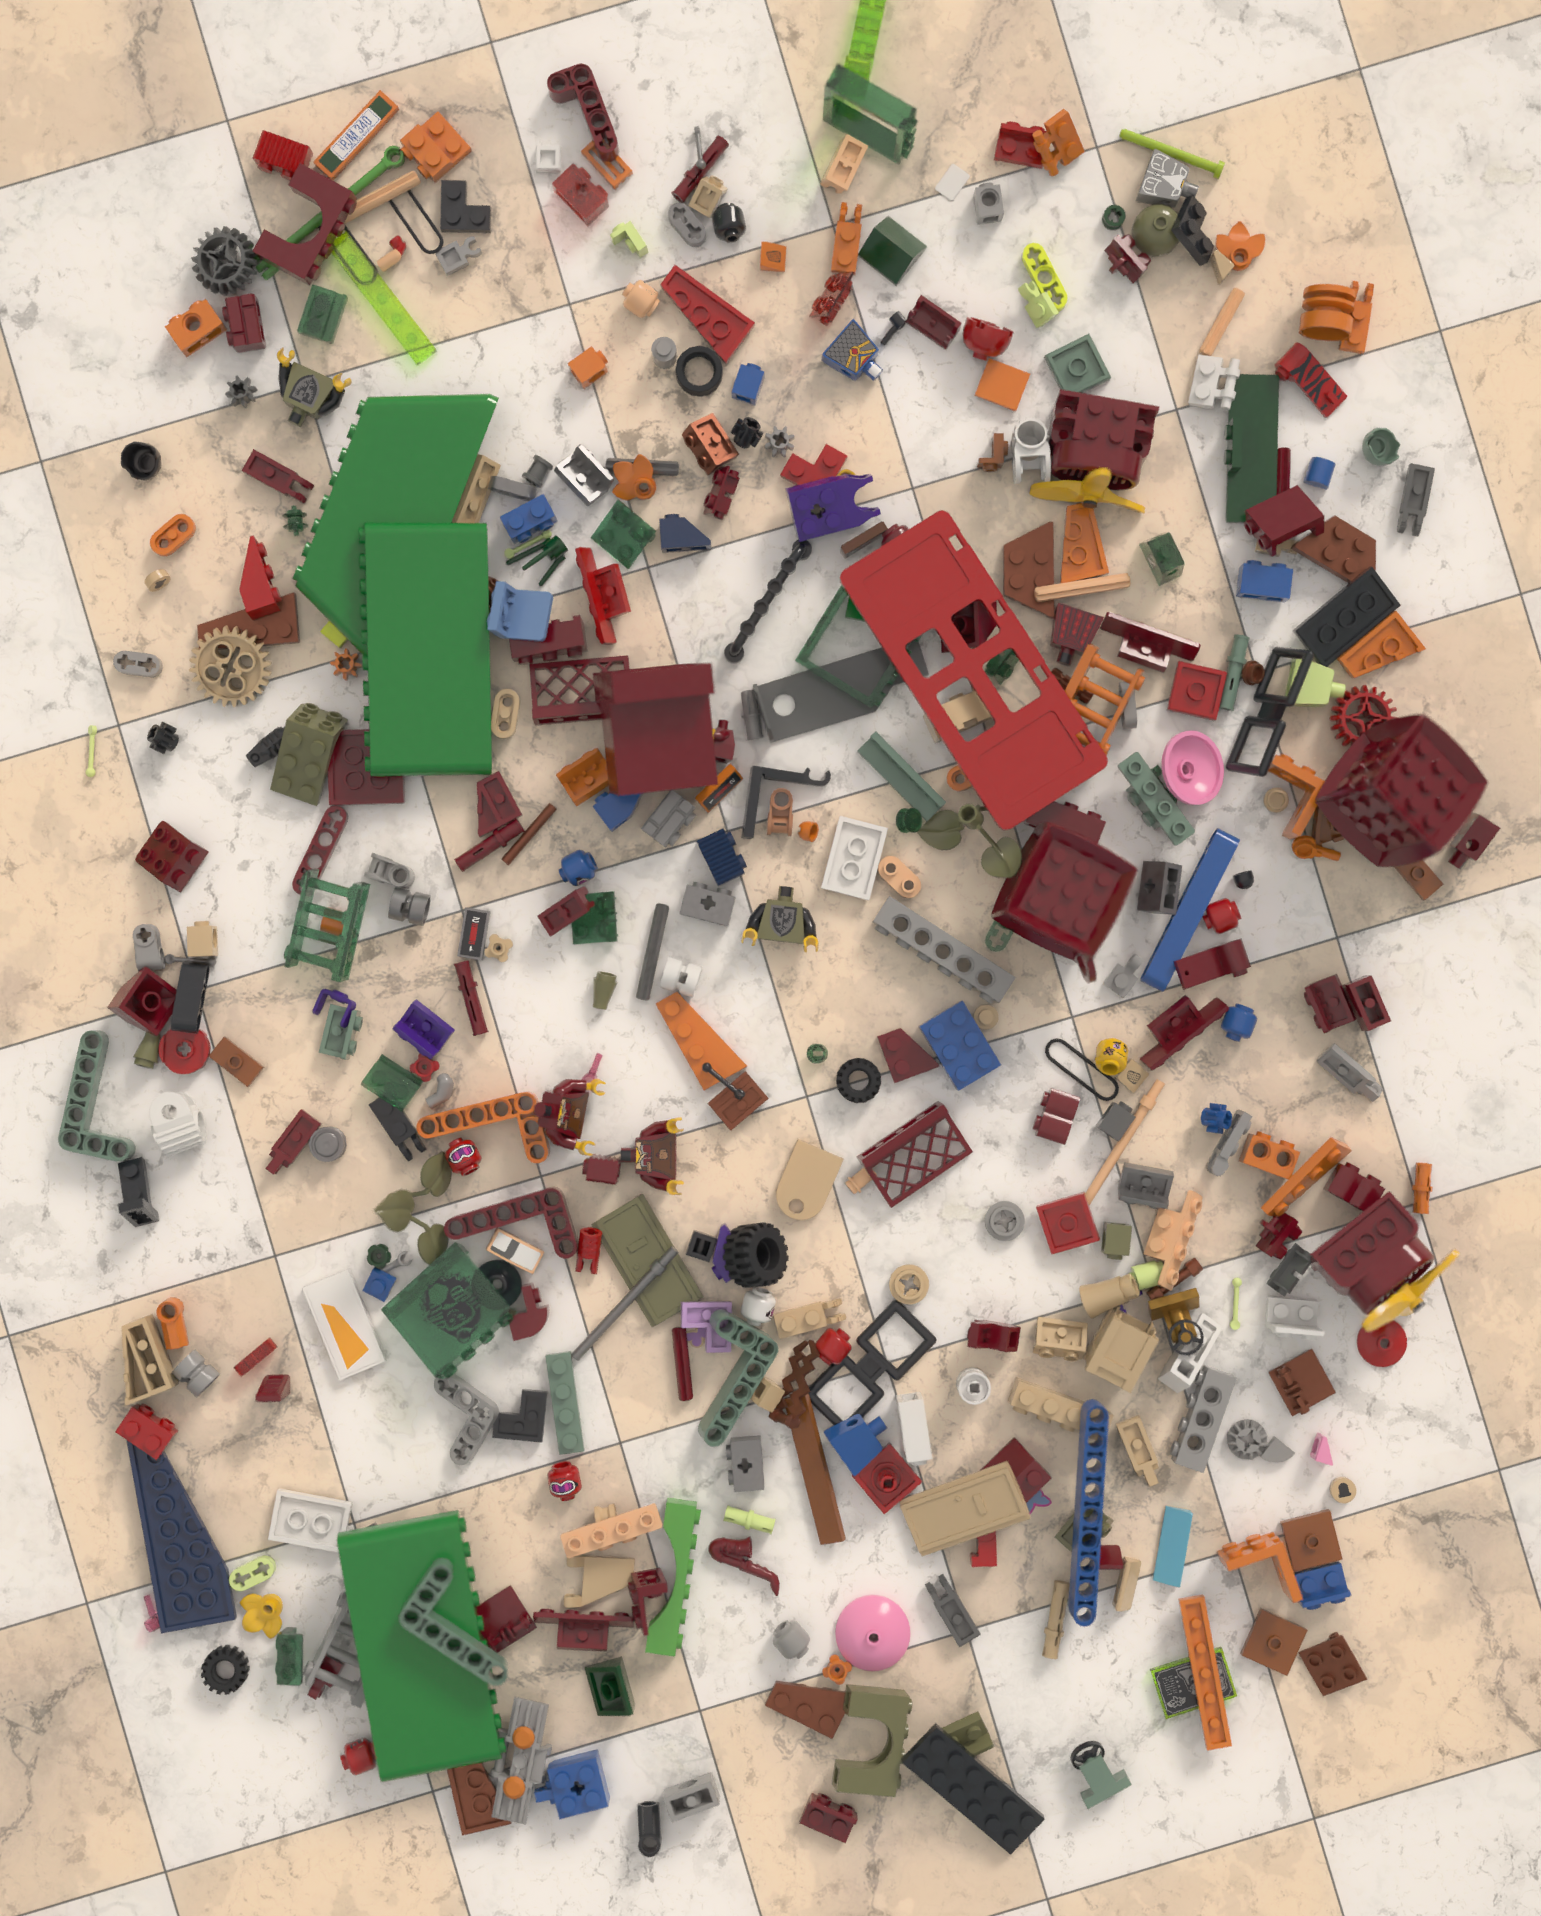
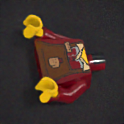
M565 1079L557 1084L553 1090L543 1093L542 1102H538L535 1105L534 1113L539 1117L538 1126L545 1129V1134L554 1145L570 1150L578 1149V1152L582 1155H593L585 1151V1146L587 1144L595 1146V1143L585 1140L578 1142L577 1139H581L589 1092H586V1090H591L594 1094L602 1096L605 1092L596 1091V1086L598 1084H606L604 1081L593 1079L590 1083H587V1080Z
M681 1117L652 1123L641 1130L640 1136L636 1137L635 1148H621V1163H635V1173L640 1175L642 1181L655 1189L666 1191L670 1195H682V1193L677 1192L676 1186L677 1184L684 1185L682 1180H676V1133L684 1131V1128H677L676 1122L682 1120Z

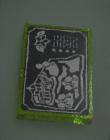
M1222 1647L1214 1648L1223 1699L1225 1701L1237 1697V1693ZM1189 1657L1150 1669L1166 1719L1198 1709Z

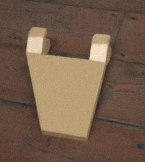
M584 1555L567 1558L568 1567H584L582 1596L565 1594L564 1606L568 1608L582 1607L628 1587V1582L632 1581L631 1573L634 1572L635 1559Z

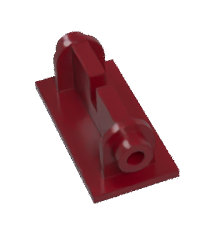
M730 466L719 467V470L715 471L712 477V490L704 500L705 509L703 514H714V517L720 520L727 516L732 499L724 495L725 492L734 495L740 480L738 477L739 472L731 470Z

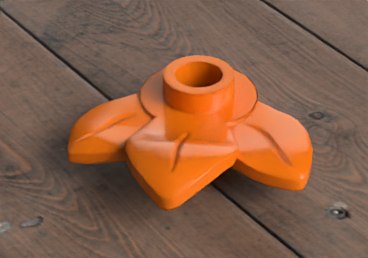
M1241 221L1231 228L1228 236L1218 234L1216 237L1217 250L1234 263L1233 270L1242 271L1248 268L1252 259L1261 255L1265 246V235L1256 234L1250 237L1247 228ZM1235 256H1241L1243 262H1237Z
M638 454L633 464L622 461L613 465L614 475L619 481V484L612 490L615 496L622 500H630L635 497L646 500L655 494L656 483L652 478L653 467L645 456ZM646 483L649 487L643 490L639 485Z

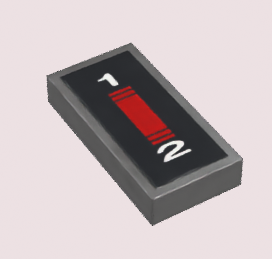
M465 907L458 957L483 960L491 911Z

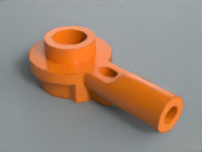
M1304 835L1295 838L1292 842V851L1301 859H1312L1316 856L1339 861L1341 857V852L1317 845L1316 840L1311 836Z

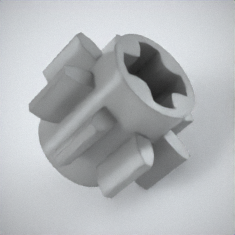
M774 426L772 435L769 433L765 434V438L770 440L769 443L765 444V449H772V457H775L776 454H782L785 458L787 449L794 450V446L789 443V441L794 439V434L788 435L786 426L783 430H778ZM780 437L784 438V444L775 445V440H779Z

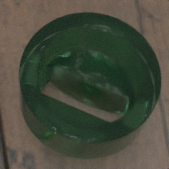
M812 1044L807 1049V1058L812 1063H823L828 1057V1050L822 1044ZM813 1051H823V1056H813Z

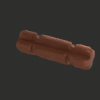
M1053 668L1052 674H1054L1063 690H1065L1071 677L1067 674L1064 676L1061 670ZM1079 690L1076 696L1079 697L1080 701L1087 704L1094 694L1086 690Z

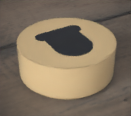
M158 569L150 573L144 583L149 591L154 592L165 587L170 582L171 577L165 569Z
M1338 1477L1330 1484V1494L1339 1503H1349L1356 1496V1486L1350 1479Z

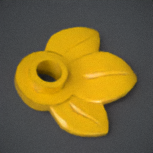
M257 1594L246 1595L239 1602L247 1611L242 1619L243 1629L251 1633L262 1629L269 1639L274 1638L282 1627L280 1614L283 1609V1603L281 1598L275 1594H267L263 1597Z

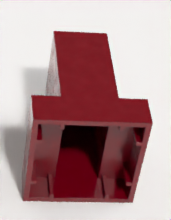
M686 663L593 673L595 702L600 703L610 794L621 796L718 785L709 694H715L712 663Z

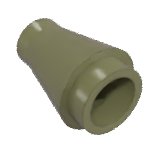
M598 971L596 977H593V1007L607 1009L618 983L616 975Z
M147 1032L145 1033L133 1056L135 1058V1065L153 1069L154 1065L158 1064L160 1034L154 1036Z

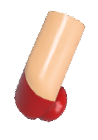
M398 235L389 241V245L393 250L377 260V264L383 272L398 263L406 249L405 241L403 242Z

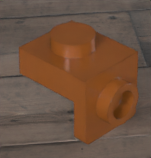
M1004 433L993 434L992 458H979L977 468H983L984 472H996L998 468H1002L1004 456H1008V441H1004Z

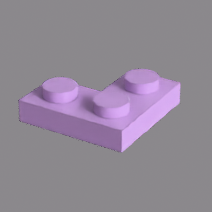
M731 1301L681 1302V1328H705L706 1353L731 1352V1342L720 1337L710 1325V1317L714 1311L723 1309L732 1313ZM728 1319L723 1320L720 1323L719 1328L725 1327L728 1323Z

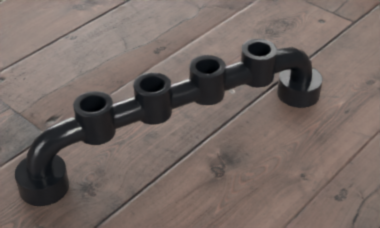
M796 540L794 542L791 555L781 563L780 572L775 579H771L768 582V590L762 599L755 602L754 611L749 619L741 623L740 633L734 642L726 646L724 655L728 662L739 663L743 659L744 649L742 646L748 637L754 635L755 626L761 617L767 615L772 600L782 592V585L788 576L795 572L797 562L810 557L812 546L808 540L801 542Z

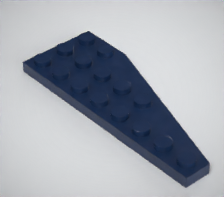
M127 1441L161 1634L235 1620L237 1614L232 1587L229 1584L230 1575L228 1567L165 1451L156 1460Z

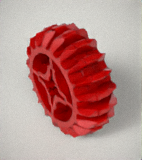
M1367 685L1361 686L1360 691L1357 686L1351 688V693L1346 690L1343 698H1336L1335 701L1339 706L1331 707V711L1337 715L1329 717L1330 721H1336V725L1330 728L1331 731L1338 729L1339 734L1335 735V739L1343 737L1344 740L1341 744L1343 747L1349 743L1352 745L1365 731L1370 729L1372 724L1398 718L1391 716V713L1396 712L1397 708H1389L1388 704L1392 703L1393 700L1389 698L1384 701L1383 698L1386 694L1384 691L1376 695L1377 687H1372L1368 692ZM1360 699L1357 712L1345 715L1351 702ZM1368 701L1372 702L1381 714L1374 713ZM1363 715L1364 718L1373 719V720H1370V721L1364 723L1363 720H1359V719H1355V718H1357V717ZM1347 724L1355 726L1359 737L1355 736L1348 729Z

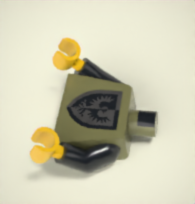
M284 347L278 351L280 395L284 403L293 408L288 418L290 423L301 427L307 415L318 420L321 416H326L339 408L345 394L344 388L351 385L352 381L350 378L346 379L343 384L341 382L343 373L337 374L331 379L296 362L291 364L290 361L295 357L293 350L289 352V358L283 354Z
M779 886L778 900L767 899L766 903L758 905L750 915L746 930H744L741 938V943L744 942L745 938H751L753 940L752 946L756 944L757 939L803 944L804 952H807V946L809 945L815 946L816 952L819 949L816 924L810 911L802 907V903L792 902L794 888Z

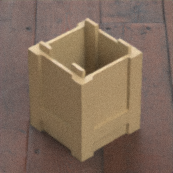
M1119 1305L1106 1312L1086 1349L1083 1359L1086 1360V1371L1131 1393L1159 1339L1155 1335L1156 1329L1152 1321L1150 1324L1145 1323L1119 1310Z

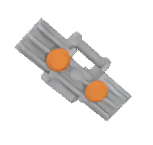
M514 1697L509 1728L499 1729L500 1738L504 1737L506 1753H502V1759L495 1760L494 1768L491 1769L490 1773L491 1776L498 1778L492 1812L493 1818L524 1825L527 1823L534 1784H541L546 1781L547 1772L544 1771L546 1756L550 1755L552 1750V1744L541 1745L549 1704ZM511 1742L515 1745L511 1770H506L504 1765L508 1744Z

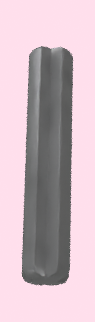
M607 458L606 469L610 473H614L613 465L615 463L625 461L633 464L635 459ZM649 460L653 467L652 475L677 476L679 473V463L677 461Z

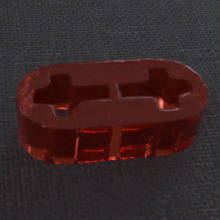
M268 1338L233 1368L242 1377L278 1346L271 1338Z

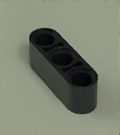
M189 961L182 962L171 1019L172 1031L198 1033L209 978V964Z

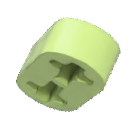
M260 1556L233 1570L229 1576V1584L236 1591H244L269 1579L276 1570V1563L270 1556ZM260 1562L270 1566L267 1574L264 1571L255 1573V1570L261 1565ZM238 1573L241 1576L250 1574V1577L244 1581V1585L242 1582H236Z

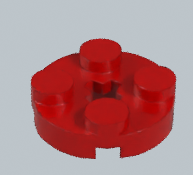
M170 1029L163 1035L159 1043L160 1059L169 1070L177 1074H191L202 1069L206 1065L211 1051L207 1034L200 1029L197 1034L172 1031ZM184 1042H187L188 1047H191V1052H188L186 1057L183 1056V1052L178 1050L179 1047L183 1046Z

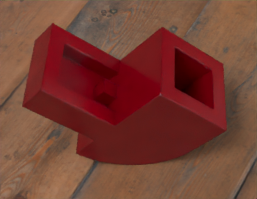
M534 1283L525 1284L521 1287L527 1310L511 1313L508 1316L513 1341L537 1334L548 1320L549 1304L539 1307L538 1303L542 1302L539 1288H534Z
M974 1319L967 1332V1347L1017 1352L1021 1327L1001 1322Z

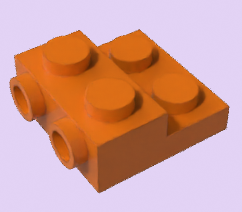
M439 111L423 125L417 124L400 139L402 145L400 150L403 151L404 156L409 161L414 159L419 165L417 169L425 179L430 177L434 183L440 180L472 151L471 147Z

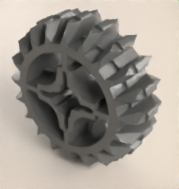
M223 226L221 231L216 227L214 228L213 235L210 232H205L207 239H198V242L201 244L200 248H193L198 254L191 257L192 261L197 263L192 267L193 271L198 273L196 279L203 282L202 286L210 289L214 294H218L220 291V294L223 296H227L228 292L235 295L237 294V287L242 291L245 290V282L252 284V280L249 278L250 275H257V271L253 269V266L259 265V262L253 259L256 257L252 249L255 246L254 243L248 240L246 234H240V231L236 228L230 230L227 226ZM222 245L219 250L214 251L217 247ZM237 246L241 252V263L236 258L238 253L236 251ZM226 258L227 260L231 261L233 264L228 263V262H227L226 264H224V263H222L221 261H219L218 259L224 260V259ZM210 260H212L214 263L213 276L211 274L209 267ZM236 271L234 275L229 277L232 272Z

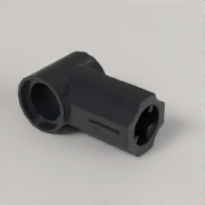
M644 1801L637 1804L638 1848L645 1857H653L658 1854L662 1843L659 1802ZM651 1837L656 1840L657 1844L654 1847H648L644 1844V1839Z

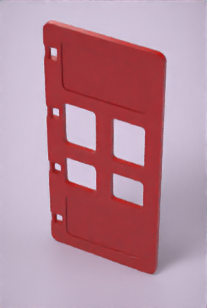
M940 510L844 569L840 575V583L996 825L1002 830H1010L1102 771L1107 766L1108 759L1062 686L1046 665L1045 660L1016 615L1009 608L1003 595L972 547L965 540L951 515L947 511ZM953 536L957 537L963 547L958 551L955 550L949 541ZM979 600L999 628V633L978 647L971 649L953 624L951 616ZM998 601L1005 613L998 616L991 605L992 603ZM930 629H934L952 655L953 662L929 678H925L907 653L905 645ZM1007 649L1014 651L1040 692V696L1016 712H1011L983 670L984 663ZM1038 666L1041 667L1047 676V679L1042 682L1034 672V669ZM961 678H966L994 720L993 727L971 741H965L937 699V693ZM1081 731L1090 743L1084 748L1076 737V734Z

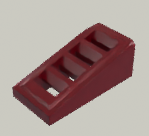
M288 1374L266 1375L255 1396V1400L257 1402L282 1401L290 1394V1376Z

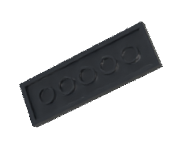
M936 1723L901 1758L902 1764L1010 1855L1045 1820L1044 1815Z

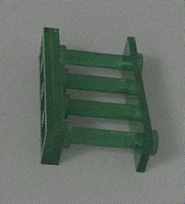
M319 869L306 870L300 881L302 891L290 944L284 952V959H286L284 967L291 968L297 966L299 961L330 969L332 973L331 980L341 983L349 980L371 884L361 881L353 883V886L348 888L317 879ZM315 889L347 897L349 901L347 910L342 912L312 903ZM309 913L341 921L343 925L342 934L337 936L308 928ZM304 937L335 945L338 949L336 958L331 960L301 951Z

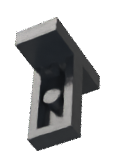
M140 1157L118 1163L123 1202L118 1203L119 1213L134 1227L158 1222V1211L151 1204L145 1159Z

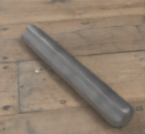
M657 903L636 994V998L647 1001L650 998L669 906L666 904Z

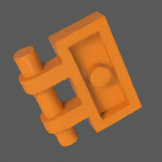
M1062 109L1043 123L1047 131L1043 134L1041 130L1033 133L1034 147L1037 152H1040L1042 156L1041 163L1044 169L1048 170L1050 176H1055L1059 173L1057 168L1058 161L1062 165L1067 166L1085 152L1070 114L1065 109ZM1051 143L1054 147L1052 152L1049 149Z

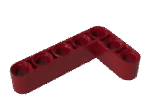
M555 1186L456 1215L447 1220L444 1225L446 1236L450 1239L458 1240L544 1214L556 1254L560 1258L567 1259L572 1257L578 1250V1239L564 1193ZM548 1192H555L558 1195L559 1201L556 1205L547 1203L546 1194ZM530 1199L534 1202L535 1208L533 1212L523 1210V1200ZM505 1206L511 1211L509 1219L504 1220L499 1217L498 1210L500 1207ZM476 1214H483L486 1217L487 1223L484 1227L475 1224L474 1218ZM562 1216L566 1220L565 1228H556L553 1225L554 1217ZM453 1221H458L462 1224L463 1230L461 1234L452 1232L450 1226ZM569 1240L572 1242L573 1251L570 1253L563 1252L560 1248L561 1241Z

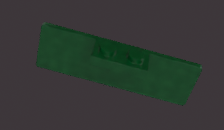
M1240 374L1239 379H1236L1234 388L1236 392L1235 400L1231 402L1230 410H1228V425H1225L1224 439L1227 440V450L1224 452V465H1227V523H1244L1246 521L1245 510L1277 495L1278 375Z

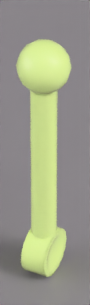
M546 530L541 535L514 549H506L504 554L506 558L511 559L515 556V553L544 538H550L552 533L550 530Z
M94 725L88 727V734L90 735L88 769L85 772L88 777H93L96 773L93 769L97 727Z
M1238 1277L1232 1280L1234 1286L1233 1320L1230 1321L1229 1325L1233 1330H1237L1240 1327L1238 1321L1239 1287L1242 1285V1280Z

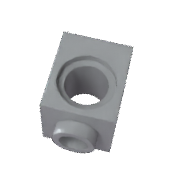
M990 182L980 184L979 187L975 188L973 195L977 225L1001 222L1004 210L1000 184L993 185ZM990 198L995 204L993 206H986L982 200Z

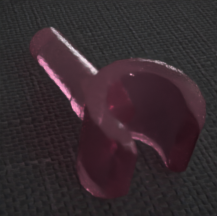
M596 1054L592 1067L583 1076L582 1080H585L586 1077L598 1079L596 1073L603 1056L602 1054Z
M150 1595L144 1596L150 1618L144 1621V1625L148 1632H153L160 1628L158 1614L154 1610Z

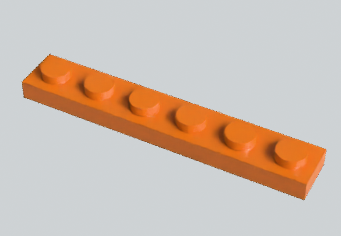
M1204 1595L1180 1598L1178 1602L1206 1749L1209 1751L1230 1747L1232 1742Z

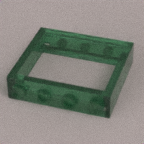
M837 63L825 84L823 121L863 142L869 148L899 165L903 158H909L916 138L914 135L917 131L915 127L918 123L916 119L917 109ZM844 99L897 129V133L845 104Z
M841 585L795 662L872 709L874 705L879 707L886 695L882 692L887 683L892 686L899 674L892 662L870 697H867L809 661L848 597V594ZM922 635L917 637L913 641L918 643ZM913 641L905 645V649L909 656L913 652L909 650Z

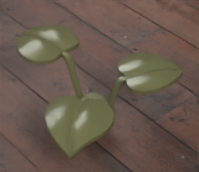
M966 804L960 808L958 814L952 810L939 811L917 829L919 836L928 845L938 850H951L959 845L961 842L960 831L964 830L965 825L969 829H978L992 845V847L987 848L983 852L981 857V864L986 873L997 878H1012L1021 867L1022 853L1017 842L1010 837H1002L995 843L982 828L984 816L981 811H987L985 806L976 805L975 807L972 804Z
M443 1151L430 1157L423 1165L420 1173L421 1184L425 1187L423 1191L411 1193L408 1190H398L390 1193L374 1209V1212L382 1219L386 1227L393 1232L403 1231L410 1223V1220L425 1229V1232L418 1237L417 1247L420 1257L429 1266H436L446 1252L449 1238L444 1232L443 1225L436 1223L430 1228L424 1222L413 1217L411 1213L415 1208L413 1197L427 1195L429 1192L433 1196L439 1197L449 1187L452 1170Z

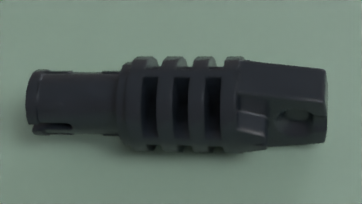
M280 726L258 741L246 755L254 767H258L278 755L285 727Z

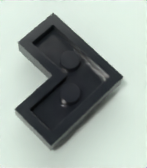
M441 180L440 230L441 232L491 233V206L467 205V182L465 180Z
M1194 195L1185 198L1171 231L1198 265L1202 266L1208 263L1215 246L1200 229L1207 212Z
M522 1389L520 1414L499 1412L493 1425L492 1438L542 1443L548 1391Z

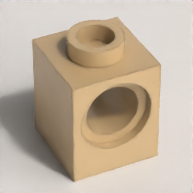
M196 921L194 926L187 927L188 957L218 956L217 926H210L209 921Z

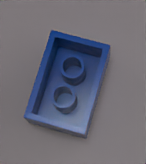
M959 1001L918 1026L957 1091L1001 1066V1063L963 1001Z

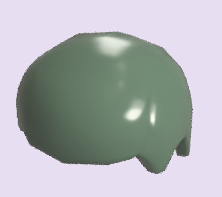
M1375 428L1364 437L1362 451L1365 459L1371 464L1385 466L1393 463L1400 457L1397 453L1401 444L1396 440L1393 432L1387 428Z

